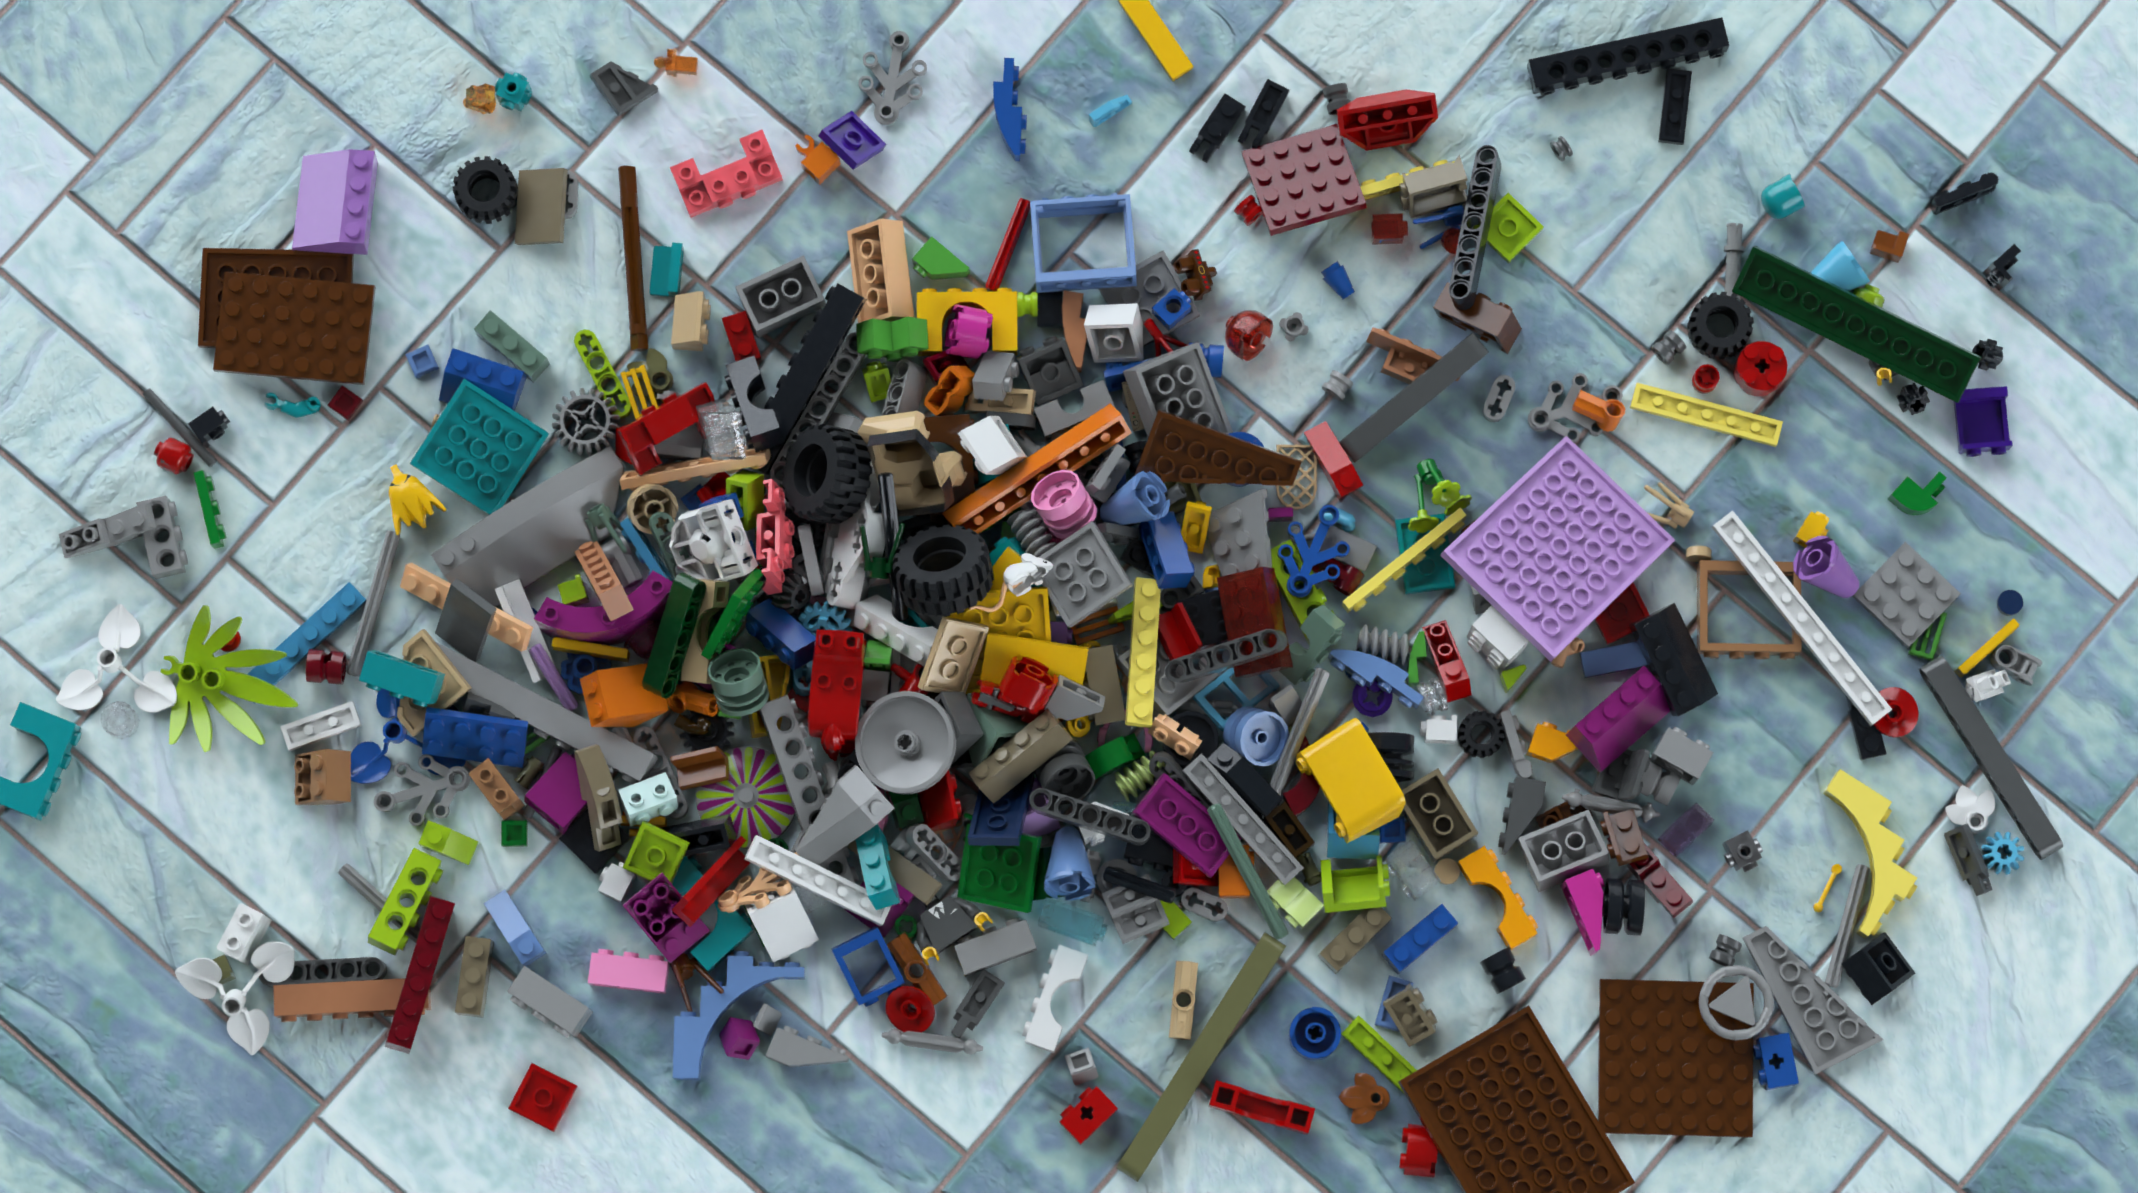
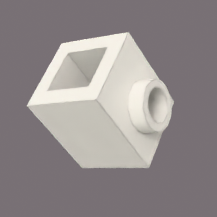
M619 862L618 866L611 863L610 867H605L600 875L599 880L602 883L598 891L623 904L637 876L624 869V863Z

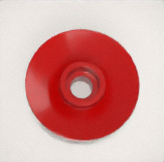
M1888 687L1879 691L1880 695L1892 708L1894 717L1890 718L1887 713L1874 723V726L1882 734L1889 737H1902L1910 733L1916 726L1919 717L1915 699L1906 690L1898 687Z
M912 986L896 988L886 1000V1013L890 1022L903 1032H924L934 1020L935 1010L933 1003L928 995L918 988Z

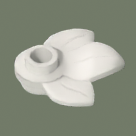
M1960 786L1956 793V804L1946 806V814L1954 824L1964 825L1968 823L1972 834H1980L1986 830L1988 817L1995 810L1994 795L1991 790H1987L1977 797L1968 787ZM1971 818H1977L1979 820V825L1973 826L1971 824Z

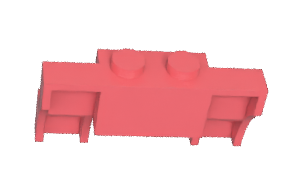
M763 130L739 139L746 155L745 158L706 174L700 175L693 158L670 167L690 218L716 207L720 209L732 205L735 199L740 197L743 199L750 198L756 194L757 190L783 180Z
M773 479L763 480V484L768 490L763 500L767 512L757 514L756 560L764 567L762 573L766 577V581L762 586V590L771 595L782 593V583L785 581L783 569L792 568V558H794L795 554L792 545V535L795 533V527L793 522L785 515V494L782 487Z

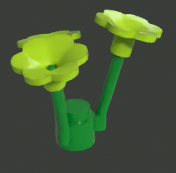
M1425 459L1419 462L1416 467L1418 474L1414 475L1417 483L1419 510L1417 511L1418 517L1409 520L1408 529L1411 531L1416 530L1418 533L1431 531L1439 524V519L1429 516L1427 510H1425L1423 482L1426 485L1437 483V486L1432 489L1433 496L1431 500L1435 505L1441 504L1442 507H1446L1444 511L1446 516L1453 514L1459 508L1464 509L1468 507L1472 499L1471 495L1460 496L1459 491L1461 487L1459 483L1445 480L1434 459Z

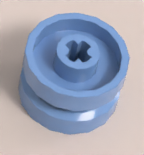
M1252 706L1239 708L1232 713L1225 724L1223 732L1224 744L1243 756L1250 764L1258 766H1268L1278 761L1289 737L1288 726L1282 717L1275 712Z

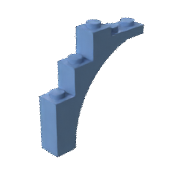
M734 951L733 956H727V986H722V982L716 981L724 990V993L720 994L707 982V986H701L700 1017H696V1012H681L680 1016H674L673 1079L700 1080L701 1062L708 1038L719 1019L732 1004L753 989L775 980H805V968L800 967V963L785 962L784 967H774L773 962H759V966H754L755 958L749 956L747 951Z

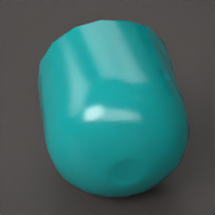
M1790 173L1770 184L1762 191V205L1768 215L1774 219H1783L1805 207L1803 198Z

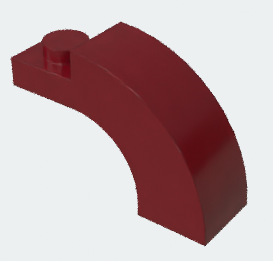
M1306 736L1303 739L1299 752L1310 746ZM1304 772L1301 773L1299 782L1291 790L1283 793L1282 797L1294 815L1298 817L1314 802L1320 786L1313 774L1307 775Z

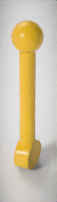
M1839 864L1831 867L1832 874L1818 903H1815L1813 906L1815 912L1819 913L1823 910L1824 900L1835 877L1842 871V867Z

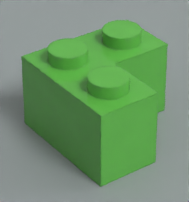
M908 316L892 322L869 319L856 324L857 353L868 355L870 359L884 357L889 362H898L902 357L918 356V352L928 349L926 319Z

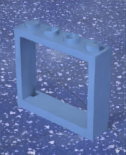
M1113 193L1109 196L1091 194L1080 198L1065 196L1061 199L1049 200L1048 198H1042V200L1030 201L1037 293L1137 286L1130 194L1117 195V193ZM1123 212L1128 267L1043 273L1039 218Z

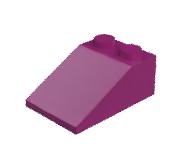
M1594 869L1566 879L1560 885L1590 956L1600 950L1603 908L1602 888L1605 887L1600 873L1595 874Z

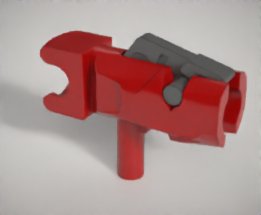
M978 680L977 685L980 686V693L972 692L971 701L973 704L1010 716H1020L1022 721L1027 723L1032 722L1045 711L1042 709L1039 710L1038 714H1032L1017 703L1010 704L1005 702L1001 698L1002 692L999 689V684L990 681Z

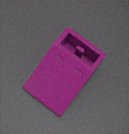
M660 873L626 901L623 907L663 956L671 963L710 930L700 918L689 927L672 911L682 896L667 877Z

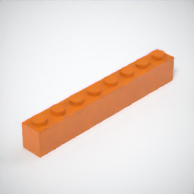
M1110 403L943 512L942 515L948 525L956 527V525L963 526L966 530L969 528L979 534L1031 500L1033 489L1045 476L1060 470L1074 472L1132 434L1122 414Z

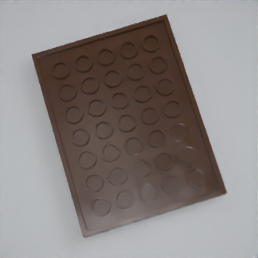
M1530 1006L1523 1008L1398 1082L1463 1193H1620L1635 1184V1181Z

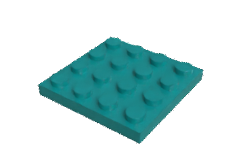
M463 379L409 464L490 515L503 507L550 433L466 379Z

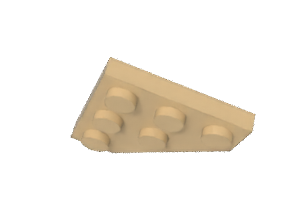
M425 629L419 631L403 645V660L445 674L437 703L428 704L427 707L447 710L472 689ZM404 696V699H400L397 718L414 737L424 730L427 707L412 703V698Z

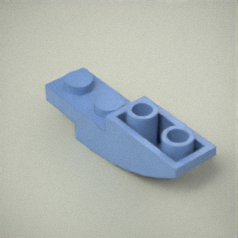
M1332 649L1329 653L1328 658L1332 660L1330 664L1341 672L1345 670L1352 675L1351 679L1356 684L1362 687L1365 684L1370 687L1376 680L1379 682L1377 684L1379 688L1386 693L1392 691L1399 697L1398 701L1407 708L1412 706L1417 709L1423 701L1424 696L1405 683L1409 673L1379 657L1359 651Z

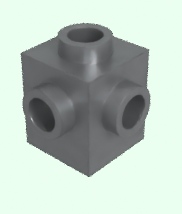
M1748 830L1722 844L1726 851L1724 857L1730 868L1734 867L1736 871L1743 868L1744 872H1747L1757 867L1756 861L1762 858L1760 854L1763 852L1762 847L1756 838L1752 839ZM1740 850H1743L1746 853V856H1743Z

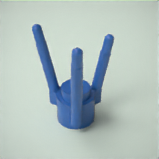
M1462 205L1432 212L1442 214L1413 220V224L1443 219L1445 226L1451 227L1419 246L1420 249H1424L1444 237L1461 230L1460 226L1462 225L1464 215Z

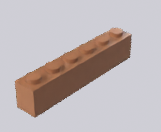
M598 541L582 544L579 550L575 551V554L610 621L633 611L634 609Z
M405 978L273 985L274 1016L281 1018V1022H296L297 1017H307V1021H320L322 1016L332 1015L334 1020L348 1019V1014H358V1018H373L374 1013H384V1017H394ZM431 986L421 1015H425V1010H431Z

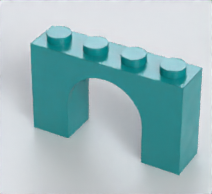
M20 702L10 726L40 738L47 747L49 760L43 774L36 780L28 783H17L0 776V805L41 821L43 816H47L51 808L49 800L52 793H56L60 787L61 779L59 777L62 770H66L70 764L71 755L69 754L72 747L76 746L81 738V732H79L81 727L73 722Z
M684 856L672 883L681 896H684L703 876L699 871L702 866L693 856L690 859ZM718 898L714 901L717 909V923L714 930L690 952L708 973L754 932L750 927L752 923L744 912L739 915L737 911L731 913L720 911L718 908Z

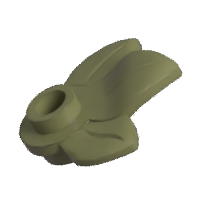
M650 348L647 352L646 362L636 361L627 364L628 371L645 365L654 393L663 394V391H669L672 388L673 376L667 370L666 358L659 351ZM642 373L637 374L644 397H649ZM660 377L666 379L665 384L662 386L657 385V379ZM633 384L631 387L633 394L638 396L635 384Z

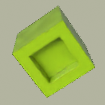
M580 574L575 575L576 579L557 584L562 604L576 607L589 603Z

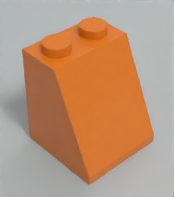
M648 663L597 670L580 679L591 727H636L669 711L665 698L644 689L642 686Z

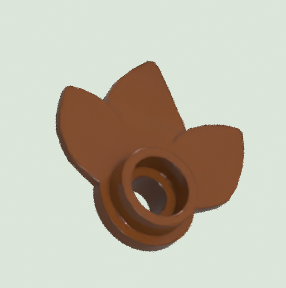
M1356 1073L1354 1077L1355 1086L1345 1088L1340 1093L1339 1099L1344 1105L1353 1109L1351 1122L1354 1124H1364L1372 1121L1377 1111H1382L1388 1106L1390 1095L1386 1088L1377 1085L1373 1076L1367 1073ZM1376 1093L1381 1097L1378 1103H1374L1372 1099Z

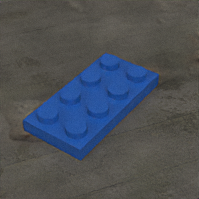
M427 707L422 754L484 762L489 758L493 764L523 768L528 721Z

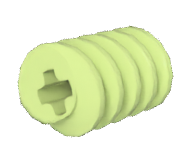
M1152 750L1149 752L1150 760L1155 754ZM1145 756L1140 758L1142 765L1135 761L1132 762L1133 771L1128 767H1124V776L1119 772L1115 773V783L1127 802H1130L1129 793L1134 797H1138L1137 788L1144 791L1147 790L1145 783H1149L1151 786L1155 783V776L1149 769L1150 760ZM1158 761L1157 766L1165 768L1166 764L1164 761L1161 763Z

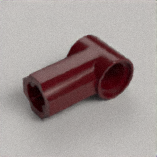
M1334 558L1312 567L1313 573L1324 571L1330 564L1337 565L1340 569L1339 577L1336 580L1331 581L1327 579V581L1332 583L1336 590L1346 596H1350L1356 591L1365 576L1357 568L1349 564L1344 565ZM1334 568L1328 569V574L1333 577L1337 575V571Z

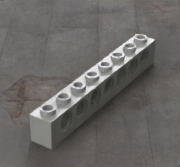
M784 695L767 701L759 712L804 836L810 824H812V815L821 811V806L824 802L826 803L829 796L828 794L823 795L821 786L824 785L822 775L819 770L815 772L812 764L813 761H816L811 746L806 747L803 738L807 737V733L803 723L797 722L795 714L799 712L794 698L789 699L788 695ZM782 716H786L790 720V726L785 731H781L777 727V720ZM790 740H795L799 745V749L794 755H789L785 750V746ZM799 764H803L807 768V775L802 779H798L794 775V769ZM808 788H812L816 793L815 800L811 803H806L802 797L803 792ZM847 846L819 864V866L828 870L829 864L837 860L841 863V871L837 875L853 883L859 881L854 866L849 868L846 858L850 857Z

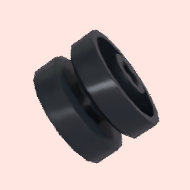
M1185 711L1175 715L1172 719L1180 724L1177 728L1178 732H1181L1186 727L1196 735H1199V739L1202 740L1201 745L1196 749L1191 760L1178 754L1166 744H1162L1163 751L1169 753L1181 767L1185 768L1201 753L1208 759L1217 750L1218 732L1215 724L1206 715L1196 711Z
M1607 878L1602 908L1604 933L1618 934L1624 919L1626 934L1641 936L1645 910L1644 880L1630 879L1626 885L1624 895L1622 880Z

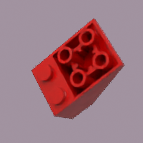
M949 769L935 785L927 790L918 792L919 804L924 818L923 824L927 825L933 832L955 828L962 814L960 800L954 798L957 789L955 774H950Z

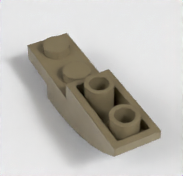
M595 744L576 750L574 753L582 800L587 801L594 849L600 852L621 845L618 825L623 823L615 786L600 746Z

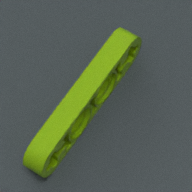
M580 330L574 337V343L599 392L604 393L603 400L612 397V401L607 407L616 406L613 396L618 394L619 391L622 392V394L617 396L622 404L627 403L624 406L625 411L621 413L619 410L611 413L612 415H619L620 419L626 418L630 415L632 407L624 388L595 334L590 330ZM583 336H586L587 339L592 338L590 345L594 352L589 354L585 345H579L582 342L581 338ZM594 357H601L604 360V366L599 370H594L590 366V362ZM608 378L616 382V387L609 392L602 389L603 381Z

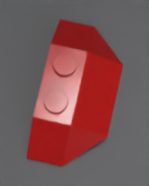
M1407 89L1359 97L1336 110L1339 134L1366 151L1414 143L1438 119L1435 93Z

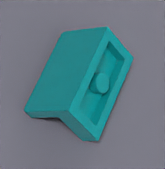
M672 243V247L654 246L650 295L675 297V295L680 294L684 255L682 243Z

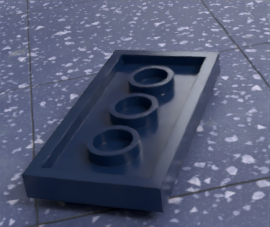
M1034 772L995 803L979 789L967 837L969 845L1019 846L1035 779Z

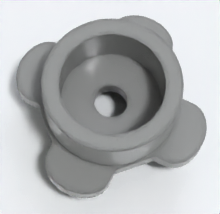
M1298 312L1293 313L1287 319L1282 318L1279 326L1284 329L1286 333L1285 338L1288 341H1294L1295 337L1306 335L1309 330L1308 326L1304 325L1302 314Z

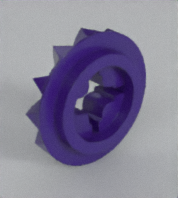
M1376 680L1370 687L1365 684L1363 687L1356 684L1352 693L1354 707L1362 715L1372 718L1383 715L1392 704V691L1390 693L1383 691L1378 687L1377 684L1379 682ZM1366 688L1373 694L1382 692L1376 699L1378 706L1372 701L1363 703L1368 697Z

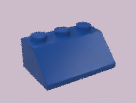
M452 348L444 370L439 401L448 403L463 379H466L515 411L527 377L524 371Z

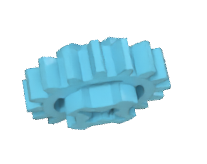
M818 601L815 602L813 608L808 605L804 611L805 613H801L799 617V623L815 637L817 629L824 630V627L825 630L853 631V628L847 627L851 623V618H844L846 611H837V606L829 607L828 601H825L823 606Z

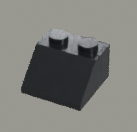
M1886 932L1841 963L1847 975L1853 979L1861 990L1862 995L1871 1005L1915 974Z

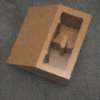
M323 749L295 755V805H334L351 802V751Z

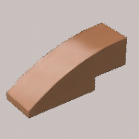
M1064 290L1062 321L1065 343L1077 371L1081 373L1087 342L1084 328L1085 318H1080L1084 293Z

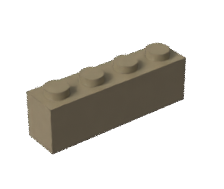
M1046 709L971 770L969 775L978 788L995 803L1073 739L1063 724L1049 709Z

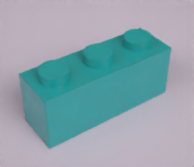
M373 650L367 651L359 681L365 682L366 687L369 689L380 691L382 688L390 691V696L404 699V696L413 699L412 703L427 707L428 704L437 703L445 674Z

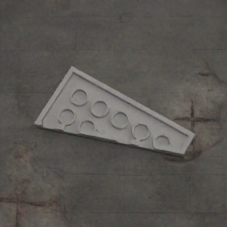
M1267 489L1258 490L1211 512L1207 532L1208 540L1244 636L1265 629H1276V618L1273 617L1272 608L1274 591L1271 592V578H1273L1270 538L1267 535L1269 515L1266 512L1265 506ZM1274 634L1269 637V645L1271 647H1274L1277 643V638ZM1248 642L1247 645L1250 653H1252L1253 644L1251 642Z
M1767 926L1742 938L1761 975L1770 985L1773 998L1814 1075L1883 1040L1824 981L1817 977L1802 960L1794 955Z

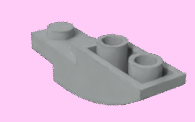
M144 503L106 519L98 518L60 533L59 538L64 558H71L141 537L142 533L157 527L151 504Z

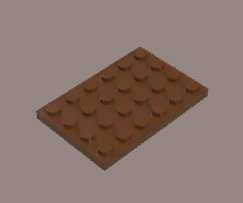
M203 248L198 347L216 348L225 272L353 283L354 254L284 249Z
M225 272L213 366L214 372L365 385L375 285Z

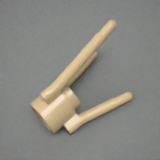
M1661 482L1658 483V487L1675 504L1650 486L1645 485V490L1671 508L1668 514L1671 520L1651 513L1648 514L1655 521L1667 524L1674 529L1678 525L1685 528L1694 513L1693 510L1689 509V505L1681 501Z

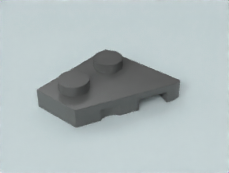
M612 61L590 74L591 80L618 117L658 92L656 85H650L640 80L639 76L623 70L621 66Z

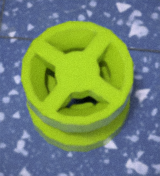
M1018 292V317H1023L1025 314H1030L1032 317L1038 316L1037 292H1032L1031 294Z

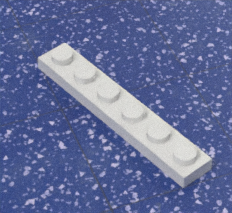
M758 835L754 837L745 856V860L879 926L884 924L891 908L889 906L876 910L867 896L866 888Z

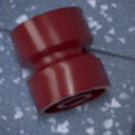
M309 649L306 660V681L322 683L323 680H327L329 684L343 685L346 675V652L331 651L329 654H326L324 650Z

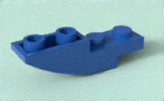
M1004 58L1003 82L993 81L995 116L1000 134L1009 153L1015 161H1020V154H1025L1026 139H1021V130H1026L1027 115H1022V107L1013 106L1018 104V90H1013L1014 81H1019V66H1014V58Z

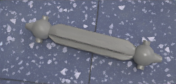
M1575 789L1574 792L1562 796V799L1567 801L1570 809L1573 810L1579 805L1589 810L1608 811L1610 814L1634 809L1635 816H1641L1644 823H1647L1648 820L1654 817H1660V813L1654 810L1650 802L1641 807L1634 802L1591 794L1581 796L1579 789Z
M891 1029L889 1032L882 1033L881 1036L891 1044L901 1042L910 1047L954 1053L964 1051L969 1055L983 1051V1046L977 1044L972 1039L964 1042L958 1037L914 1031L901 1033L898 1029Z

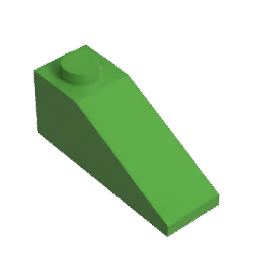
M876 638L868 640L864 656L865 669L889 672L892 675V670L890 669L892 666L893 648Z

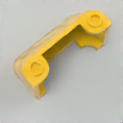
M1357 718L1345 722L1300 751L1296 756V765L1300 772H1305L1307 775L1313 774L1337 814L1334 828L1340 838L1343 837L1346 843L1400 816L1406 804L1404 794L1362 723Z

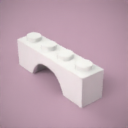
M877 594L856 603L853 623L855 627L925 667L938 629L933 626L913 627L899 622L893 616L892 603Z
M1060 944L1057 950L1052 949L1048 963L1052 965L1049 974H1043L1039 985L1040 988H1043L1041 997H1035L1031 1007V1012L1035 1014L1032 1022H1026L1022 1036L1026 1037V1044L1054 1053L1062 1032V1026L1058 1024L1051 1013L1050 1004L1052 996L1063 984L1080 981L1088 954Z

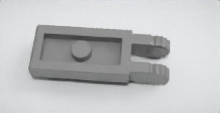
M1510 710L1501 712L1499 719L1505 729L1504 737L1515 774H1517V777L1529 779L1532 776L1533 769H1531V762L1524 759V754H1527L1524 740H1519L1516 730H1520L1517 716H1512Z

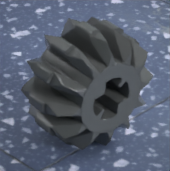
M785 572L782 593L771 594L773 596L771 604L777 608L784 609L791 616H797L799 612H804L805 605L810 604L808 599L811 596L807 578L798 573Z

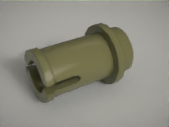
M533 755L530 759H526V765L514 779L526 789L529 788V785L539 771L543 772L542 767L544 763Z
M1310 852L1304 854L1305 856L1297 857L1296 860L1303 866L1301 871L1305 877L1304 883H1308L1309 887L1320 883L1322 877Z

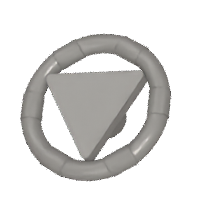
M1726 966L1715 971L1706 979L1700 991L1699 1009L1703 1021L1710 1030L1726 1039L1744 1040L1757 1035L1767 1026L1773 1013L1774 999L1770 985L1758 972L1745 966ZM1728 976H1745L1708 1004V998L1712 989L1720 979ZM1749 978L1754 981L1764 997V1008L1756 1024ZM1709 1008L1752 1027L1734 1031L1728 1030L1718 1024L1710 1013Z

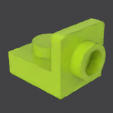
M870 362L866 365V368H862V373L872 403L886 399L891 377L886 362Z

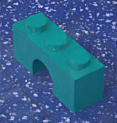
M877 824L855 839L867 896L874 908L879 910L900 903L896 881L888 864L891 857L887 839Z

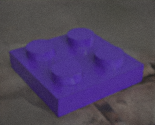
M850 111L822 129L818 135L853 170L883 151L887 145L853 111Z

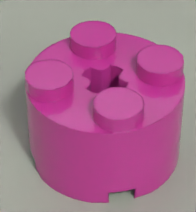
M956 304L951 311L956 313L954 319H949L947 324L945 346L950 348L946 350V353L978 359L981 353H986L988 350L989 338H986L987 328L990 329L993 315L983 309Z

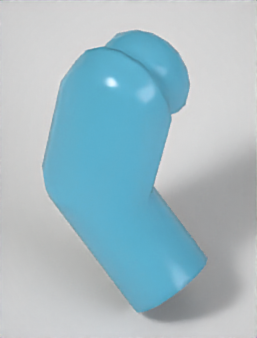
M1337 508L1339 511L1337 523L1342 525L1345 532L1353 531L1355 529V517L1343 509ZM1325 513L1324 519L1331 521L1333 516L1331 513Z

